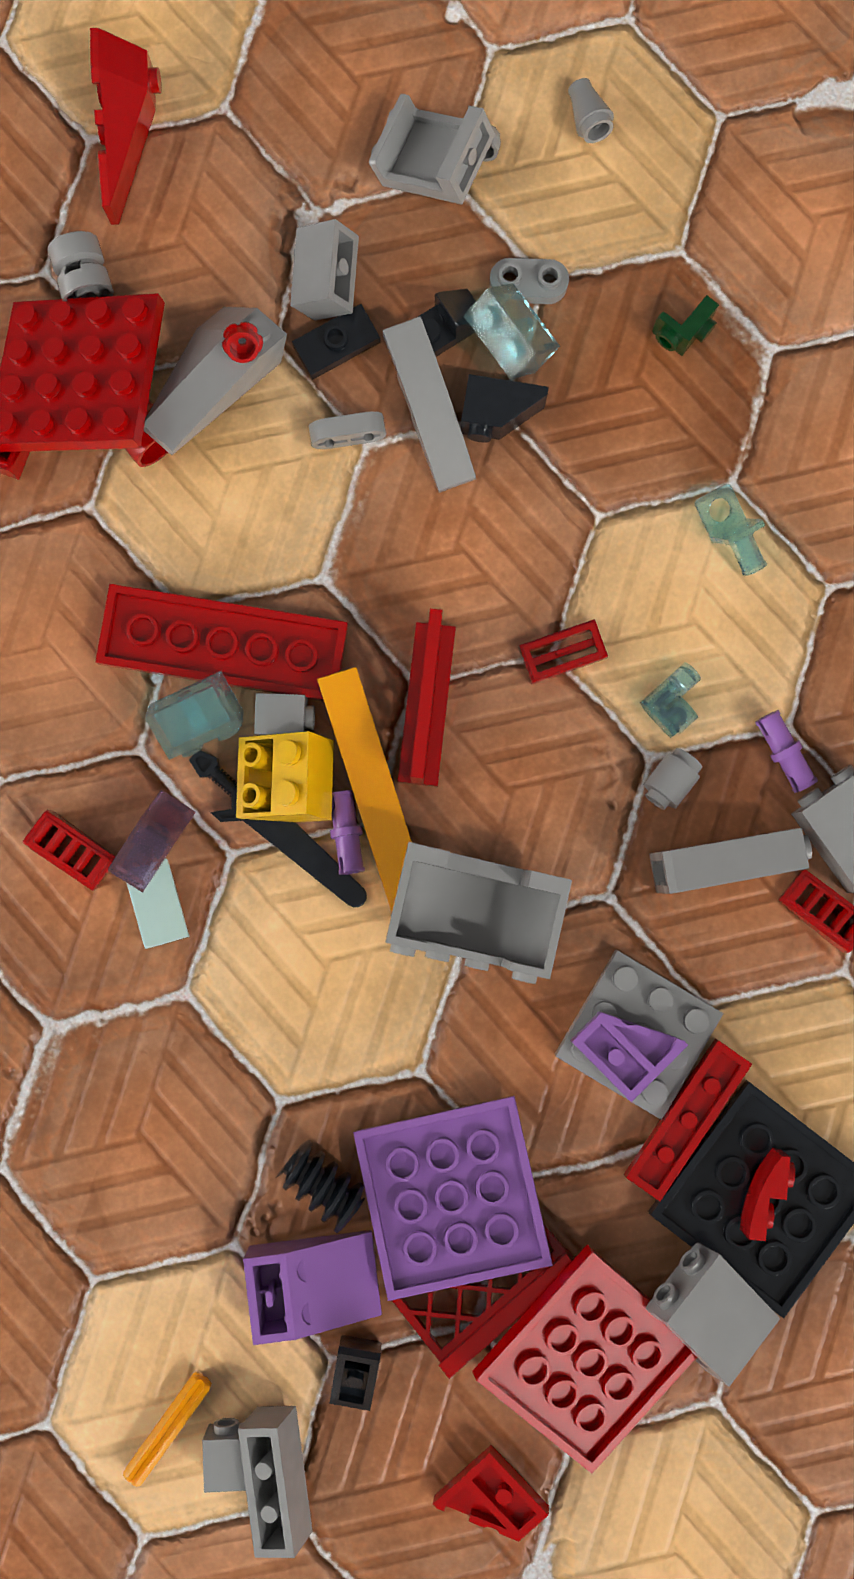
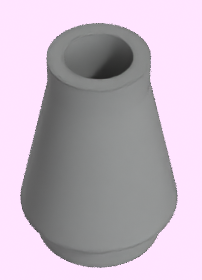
M587 78L578 79L568 89L572 101L576 131L578 136L584 138L587 143H596L605 139L612 132L614 115L592 87L590 80Z

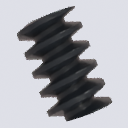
M308 1140L299 1146L275 1178L283 1173L286 1175L282 1187L285 1191L295 1184L299 1186L295 1197L297 1201L308 1195L312 1196L308 1208L310 1212L321 1205L324 1206L322 1222H326L336 1216L338 1219L334 1231L338 1233L348 1224L366 1197L361 1199L364 1185L359 1182L348 1188L351 1174L345 1172L336 1178L338 1163L335 1161L322 1167L325 1153L319 1151L310 1157L309 1154L313 1143Z

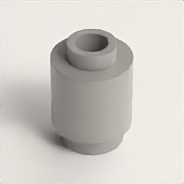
M676 748L672 754L667 753L643 784L648 790L645 795L646 798L662 810H665L667 806L676 809L699 780L700 776L698 773L703 768L702 765L692 755L680 748Z

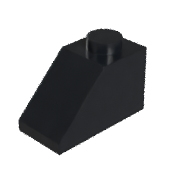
M469 374L461 419L462 434L468 435L467 437L470 440L482 443L490 442L491 439L500 440L545 408L549 387Z

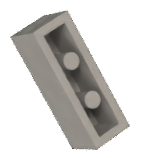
M296 1406L257 1407L238 1428L255 1558H295L313 1532Z

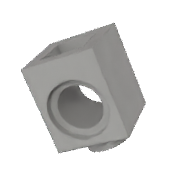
M256 693L254 734L256 736L314 730L315 706L308 705V699L305 695Z
M223 1418L215 1421L214 1424L208 1425L202 1440L204 1493L246 1491L238 1428L242 1423H239L238 1419Z

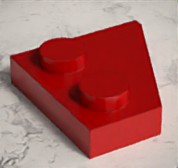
M492 1445L487 1447L434 1495L433 1505L441 1511H445L446 1506L469 1515V1522L483 1528H494L499 1534L518 1542L549 1515V1505Z

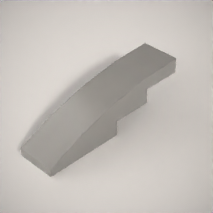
M421 316L384 329L383 337L397 371V379L411 413L413 426L438 492L440 493L476 480L463 434Z

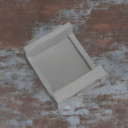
M400 94L394 108L388 115L387 123L378 142L372 148L369 165L384 187L462 205L494 139L495 132L483 108L469 106L464 118L419 110L415 107L409 95Z
M696 1243L691 1250L682 1256L680 1264L666 1282L656 1289L653 1298L646 1306V1310L651 1315L662 1321L697 1357L696 1362L705 1371L729 1387L780 1320L778 1315L720 1254L699 1243Z

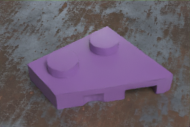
M601 1011L570 1040L630 1102L688 1046L680 1038Z

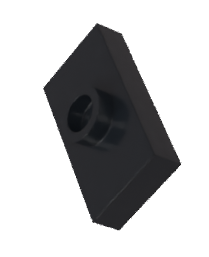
M362 304L354 307L352 314L337 316L292 341L296 353L312 380L381 343L380 336Z

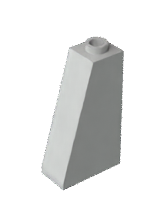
M795 828L649 853L656 893L673 894L809 869L808 859L812 858V847L809 837L803 835L802 828Z

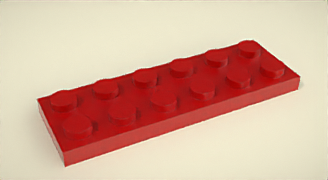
M109 584L95 663L103 666L275 694L305 695L307 699L324 701L317 679L341 672L349 624L344 621Z

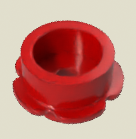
M241 322L239 325L232 323L226 327L223 332L225 339L222 341V347L232 360L238 363H248L257 357L263 347V338L257 333V327L249 322ZM244 338L246 342L241 344L238 340Z

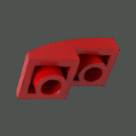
M772 1148L749 1186L740 1222V1230L749 1240L766 1241L767 1228L771 1229L774 1224V1205L769 1202L770 1198L787 1200L788 1188L794 1186L795 1165L793 1162H790L791 1157L781 1149Z

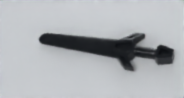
M199 749L194 753L189 761L199 777L212 778V781H215L218 787L221 786V789H224V792H227V795L230 794L232 809L210 812L220 822L244 821L347 905L354 908L360 907L365 903L367 899L365 889L350 874L339 875L338 863L296 822L236 818V780H232L233 777L229 778L230 775L226 771L223 772V769L220 770L218 758Z

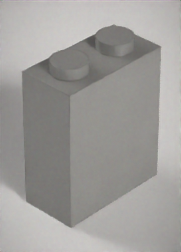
M849 765L831 777L834 784L823 792L816 788L800 798L798 803L801 807L791 813V815L809 837L811 843L846 892L854 893V768L852 765Z

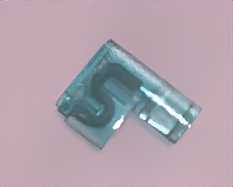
M686 662L640 702L645 712L670 738L677 733L681 734L698 718L696 712L683 699V696L701 680V677Z

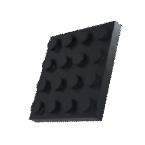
M746 1080L705 1134L662 1200H656L648 1212L689 1246L693 1247L696 1243H699L720 1254L762 1300L784 1319L854 1224V1162ZM772 1148L781 1149L791 1157L790 1162H793L795 1165L794 1186L788 1188L787 1200L770 1198L769 1202L774 1205V1224L771 1229L767 1228L766 1241L749 1240L740 1230L742 1210L749 1186Z

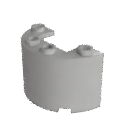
M408 842L385 943L391 944L390 952L411 957L415 956L416 950L426 952L425 957L449 962L450 955L466 958L465 966L488 971L490 964L502 966L513 971L512 979L536 984L537 977L546 979L551 977L572 880Z

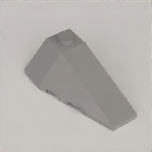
M223 307L196 329L145 418L144 431L171 455L175 454L281 363L287 333L258 308ZM241 322H249L257 327V333L263 338L261 351L254 360L248 363H238L232 360L222 347V341L225 339L223 332L232 323L239 325ZM240 338L238 341L243 344L246 342V339Z

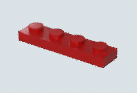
M714 1039L673 1100L664 1118L660 1119L625 1171L624 1176L655 1199L661 1201L752 1066V1063L719 1040Z

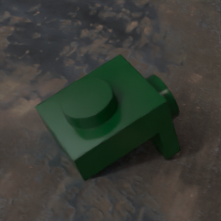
M706 295L682 325L667 313L662 312L657 317L652 332L656 335V340L663 348L668 351L675 350L683 356L696 339L702 343L714 329L717 322L713 320L719 304Z

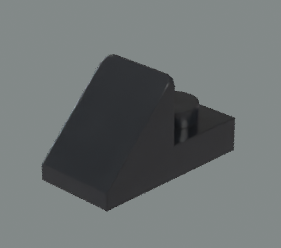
M468 289L436 293L435 306L418 316L422 318L436 357L489 324V320Z
M346 1335L341 1336L329 1404L370 1411L381 1357V1342Z

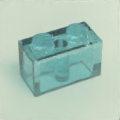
M513 283L487 288L463 316L510 380L535 373L560 347Z
M219 671L149 704L145 720L170 760L179 755L189 757L200 751L204 743L215 738L222 741L232 737L240 730L239 727L242 726L244 711L222 671Z

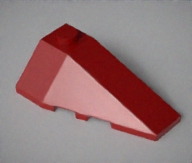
M90 28L91 79L93 84H97L98 99L102 109L94 110L95 125L98 128L100 143L102 146H105V150L98 151L102 207L110 224L119 225L156 111L155 94H161L162 92L161 75L159 68L153 67L146 49L100 28Z

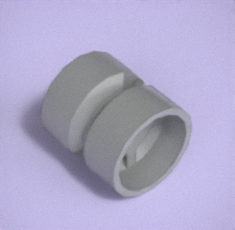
M85 231L69 232L58 236L50 242L47 250L53 271L58 275L57 284L62 301H67L70 298L113 296L114 290L108 271L103 266L104 257L96 235Z

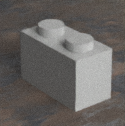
M332 219L299 227L296 232L290 306L315 321L353 313L359 236L338 220Z

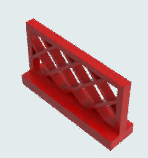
M430 608L428 623L416 622L398 773L399 783L438 787L456 631L455 626L442 625L443 610Z
M545 1223L544 1227L548 1243L554 1249L550 1253L553 1266L530 1270L524 1276L523 1272L518 1273V1281L511 1288L493 1286V1279H488V1285L465 1284L451 1287L458 1289L456 1313L433 1310L434 1291L428 1292L427 1309L411 1308L404 1298L392 1300L440 1362L438 1366L449 1379L520 1318L574 1259V1256L567 1248H564ZM463 1289L487 1292L486 1310L480 1315L462 1313ZM492 1293L503 1294L492 1303ZM417 1315L427 1316L426 1326ZM432 1317L456 1320L454 1338L443 1347L431 1334ZM461 1320L472 1321L460 1331Z

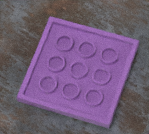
M515 1096L353 1132L388 1301L553 1266Z

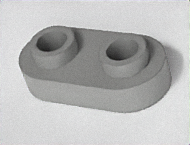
M505 258L493 266L489 285L492 294L502 302L554 304L565 296L569 284V274L566 267L556 260ZM513 273L517 279L507 281L503 278V275ZM551 274L556 278V281L547 283L542 277Z

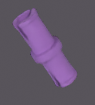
M779 710L755 722L773 752L770 755L772 761L779 763L794 793L807 789L818 782L817 777L814 776L800 751L803 748L799 740L795 741L780 716Z
M352 790L333 792L332 821L334 829L330 830V836L336 843L339 875L364 872L365 867H363L359 836L363 835L362 826L357 825L354 793Z

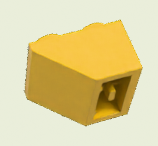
M309 731L239 737L236 818L284 822L332 820L334 740Z

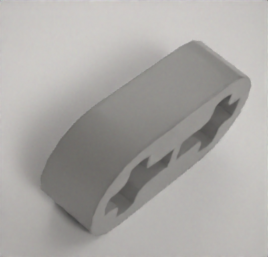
M371 411L329 417L309 424L311 446L315 449H333L371 443L381 440L386 436L384 416L380 412Z

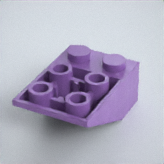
M372 1230L251 1245L243 1258L253 1345L296 1340L382 1315Z

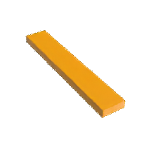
M357 667L317 680L392 913L408 842L412 841Z

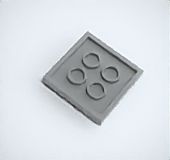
M615 950L554 1055L626 1098L570 1040L599 1011L684 1040L688 1046L632 1101V1103L662 1120L724 1013L620 951Z

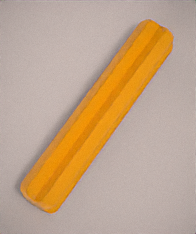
M194 1372L126 1466L123 1476L133 1486L139 1487L143 1484L209 1392L212 1383L202 1373Z

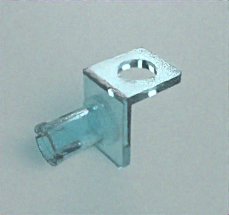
M724 484L695 501V507L712 543L731 546L743 576L756 573L767 566V562L764 560L753 536V533L764 527L765 523L763 519L745 517L730 484ZM718 498L725 499L730 506L728 517L721 522L713 520L709 512L711 503Z

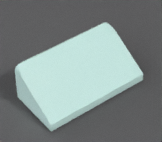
M168 859L124 870L125 880L145 949L190 937Z

